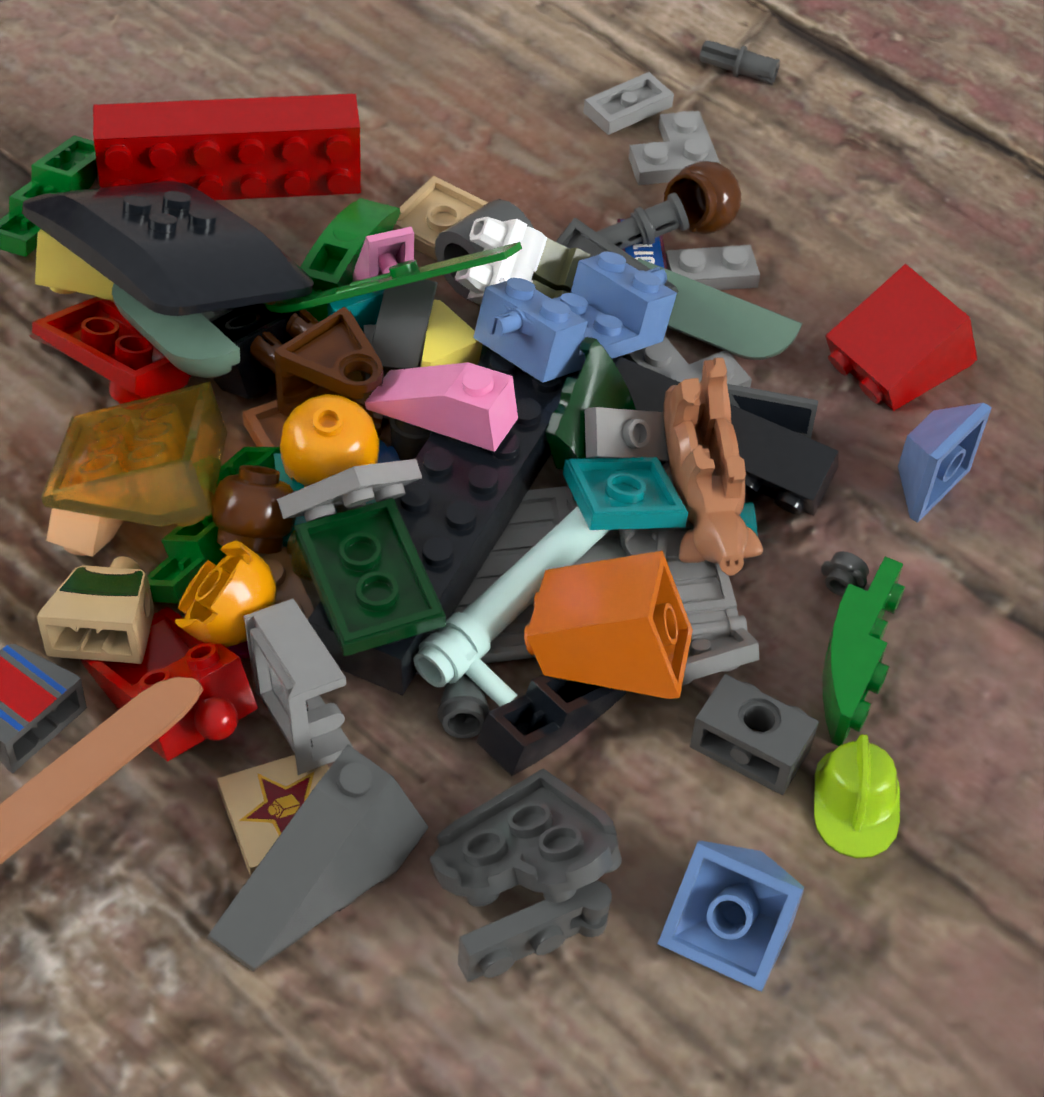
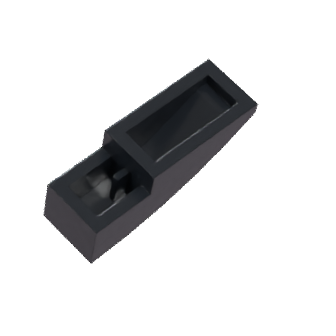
M544 675L538 676L530 681L524 696L488 712L477 743L513 776L563 746L609 710L628 691Z

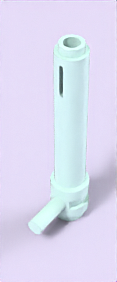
M577 506L463 612H456L446 619V626L439 628V633H431L420 643L419 652L414 657V665L419 674L428 683L439 688L444 687L447 683H456L466 674L498 706L515 700L518 695L480 659L489 651L490 643L534 602L535 593L540 590L545 570L572 566L610 530H589Z

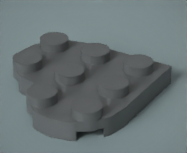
M544 768L447 826L438 834L437 839L440 846L434 855L430 856L435 877L441 887L457 896H465L470 905L477 907L493 903L501 892L517 885H521L534 892H543L544 898L549 902H563L570 899L577 889L598 880L603 874L616 870L622 863L618 837L612 819L604 810Z

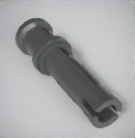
M674 192L668 195L667 201L645 210L642 207L634 209V212L630 213V218L596 232L620 249H624L640 242L643 245H651L655 243L656 237L678 228L681 231L689 229V222L681 200Z

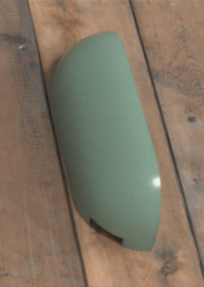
M638 258L639 262H641L650 269L660 267L658 265ZM660 267V270H665L667 281L675 285L678 290L667 328L744 359L764 360L785 351L794 342L802 327V323Z
M115 283L113 284L112 296L121 315L179 370L196 377L213 378L229 373L232 370V366L240 363V348L201 313L184 316L159 314L148 309Z

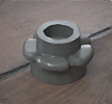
M840 551L833 555L831 561H825L822 564L821 573L827 576L825 579L827 588L833 593L843 596L848 583L865 590L869 568L860 557L849 552Z

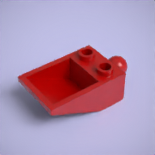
M169 607L153 615L145 655L141 664L80 659L83 666L118 710L139 693L160 681L175 677L194 678L201 684L203 691L193 707L172 728L149 745L151 749L167 762L206 739L218 741L229 737L235 731L238 720L258 709L240 657L222 644L204 643L177 626L175 619L184 618Z

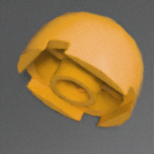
M325 394L309 398L293 409L283 425L280 454L286 474L291 480L293 477L297 482L303 484L305 488L351 467L377 464L379 438L372 417L360 404L343 396Z
M237 540L227 543L219 549L227 556L217 565L207 560L199 569L185 590L177 608L185 614L184 619H175L177 626L204 643L222 644L226 648L247 641L244 615L273 606L276 600V583L269 565L258 554Z

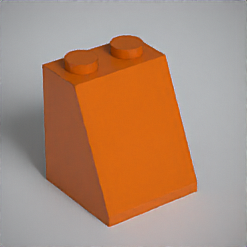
M662 550L545 570L540 590L534 596V611L530 624L525 627L524 640L528 653L531 656L535 655L544 676L660 698L675 699L680 698L693 629Z

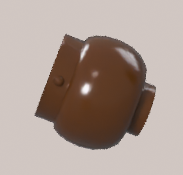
M699 161L684 167L668 183L664 192V201H667L668 195L674 192L678 195L688 218L689 229L687 230L694 233L711 234L725 229L735 219L741 206V190L738 180L729 169L718 162Z
M244 465L240 466L239 474L227 476L220 481L215 489L211 511L213 522L219 528L217 543L224 546L237 540L253 552L259 554H271L282 551L283 537L292 531L296 517L283 519L277 499L295 491L289 484L279 480V471L262 466Z

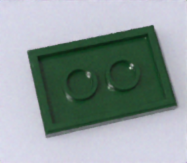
M393 498L294 525L295 538L344 657L446 626L444 610Z

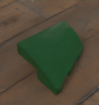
M585 337L581 342L579 349L584 353L586 360L578 379L567 377L561 391L560 403L552 413L545 430L553 460L558 469L564 470L565 460L588 459L586 458L585 409L603 407L636 410L621 373L604 347L595 338Z

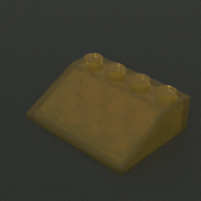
M207 382L72 416L41 496L44 507L157 527L176 523L178 526H190L211 515L212 501L227 438V430L211 383Z

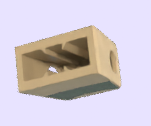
M124 556L115 558L110 567L82 565L75 568L36 616L46 656L141 664L144 659L154 615V604L147 573L140 569L136 561Z

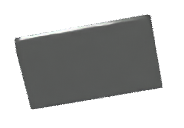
M424 279L384 289L371 343L382 362L383 371L389 372V370L418 368L438 282Z

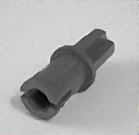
M709 40L704 42L700 51L699 60L701 62L733 71L734 77L738 78L739 75L770 85H773L780 66L779 59L748 51L747 46L744 45L741 49H736Z

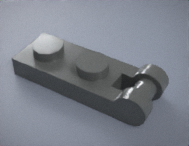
M594 881L577 889L576 893L566 901L553 903L545 899L460 936L458 965L467 982L481 976L492 978L501 975L510 969L515 961L533 953L537 955L548 954L560 947L565 939L578 933L591 938L601 935L607 927L608 911L612 898L611 890L605 883Z

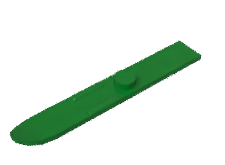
M520 242L421 267H418L416 260H410L390 267V273L354 281L349 285L313 293L304 297L263 303V305L271 312L286 313L299 311L505 260L520 251L522 246Z

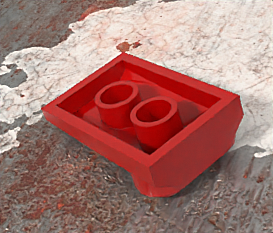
M96 296L32 322L33 334L29 335L32 339L64 353L108 379L110 396L123 407L130 409L142 408L148 403L183 388L188 384L192 376L179 370L121 315L115 303L111 300Z

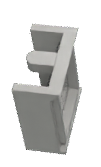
M293 598L244 615L255 693L261 697L294 751L298 775L334 762L347 745H350L352 748L353 746L340 727L344 723L345 717L335 703L325 704L320 695L345 686V675Z

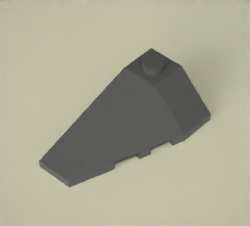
M347 745L309 794L215 924L207 939L248 969L255 971L307 935L312 928L338 910L340 912L352 904L357 897L377 883H382L395 874L429 828L392 775L350 745Z

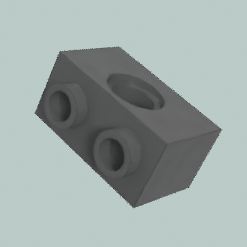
M724 674L695 719L690 748L784 795L811 750L819 721L808 716L798 707L786 705L762 693L750 683L740 682Z

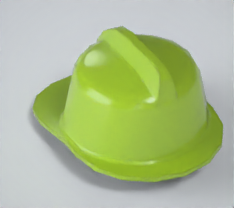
M861 734L856 741L845 743L834 751L827 753L818 762L814 776V818L816 829L828 846L839 854L853 858L874 857L886 851L896 839L900 824V785L894 761L885 750L869 743L868 735Z

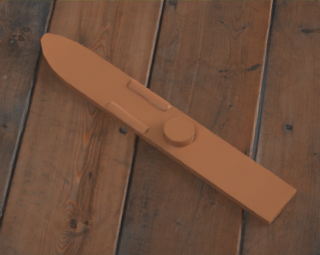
M175 677L157 682L135 696L0 804V864L172 728L197 702L203 691L201 684L194 678Z

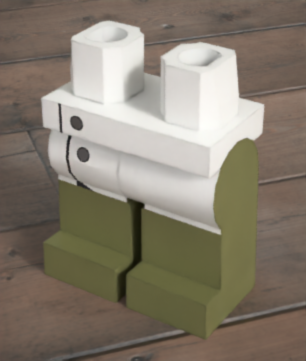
M483 217L474 221L469 234L470 241L483 247L484 251L517 242L521 243L522 249L505 260L457 271L455 280L470 290L467 299L477 304L482 303L485 287L505 282L510 278L528 280L535 285L536 290L553 299L560 297L562 294L571 293L579 260L589 258L591 254L577 247L568 248L545 237L540 231L528 227V224L518 219L502 222L490 217Z

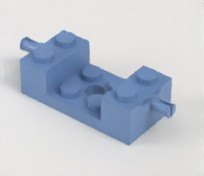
M602 252L600 255L579 260L571 293L562 294L560 297L551 299L536 290L533 283L522 278H510L505 282L485 287L473 338L544 383L582 369L586 359L579 347L585 337L597 339L611 359L663 342L677 293L664 285L667 281V274L664 269L660 270V267H655L647 271L638 270L627 264L623 256L614 252Z

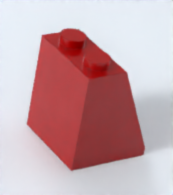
M904 264L825 335L831 353L828 355L831 364L842 375L847 376L851 373L860 381L859 386L870 400L876 404L882 400L893 411L965 370L978 360L970 316L907 264Z

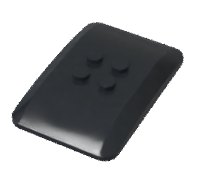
M160 181L48 193L23 201L22 214L28 220L148 309L159 314L169 316L191 315L299 298L310 295L313 291V279L265 234L203 192L184 183Z

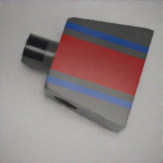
M10 644L0 650V762L7 770L14 773L86 710L87 706L82 681L79 676L17 644Z

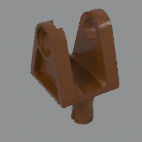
M347 308L339 309L320 322L306 309L299 310V315L304 320L296 313L290 317L286 325V331L294 338L284 345L270 332H263V338L268 343L259 335L254 339L250 346V355L275 374L277 405L280 413L288 417L293 409L309 398L325 394L339 395L360 404L372 417L378 437L381 435L383 415L367 410L365 401L372 394V390L383 384L382 362L354 316ZM359 371H365L371 377L364 380Z

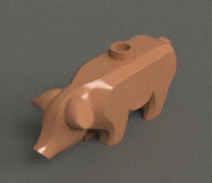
M717 357L713 360L704 361L700 383L699 378L684 379L678 385L670 386L665 393L663 417L673 485L688 511L687 521L694 526V529L687 531L682 538L679 559L684 563L708 561L719 564L725 574L732 576L743 568L745 558L761 555L763 548L756 533L746 526L740 516L745 502V462L739 456L737 437L731 424L725 360L723 357Z

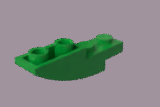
M359 198L343 209L322 232L300 266L313 279V290L321 292L349 285L353 282V271L366 236L392 231L401 214L400 208Z
M886 556L868 591L848 583L838 608L826 650L822 676L823 705L831 741L837 746L844 744L850 729L857 732L861 731L872 705L864 700L869 691L875 694L879 693L890 667L881 663L888 644L882 641L888 625V621L883 620L882 617L885 611L892 614L895 613L903 596L905 586L898 584L903 563Z

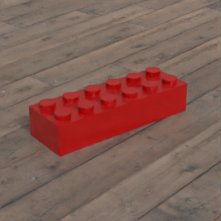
M356 93L93 105V141L100 188L176 181L196 188L215 201L361 194L360 122Z

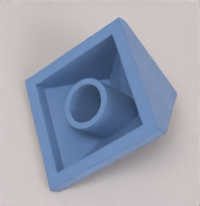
M985 403L933 410L907 435L898 470L909 516L912 520L918 523L970 471L992 407Z
M699 840L659 938L658 945L762 992L793 925L805 887L762 851Z

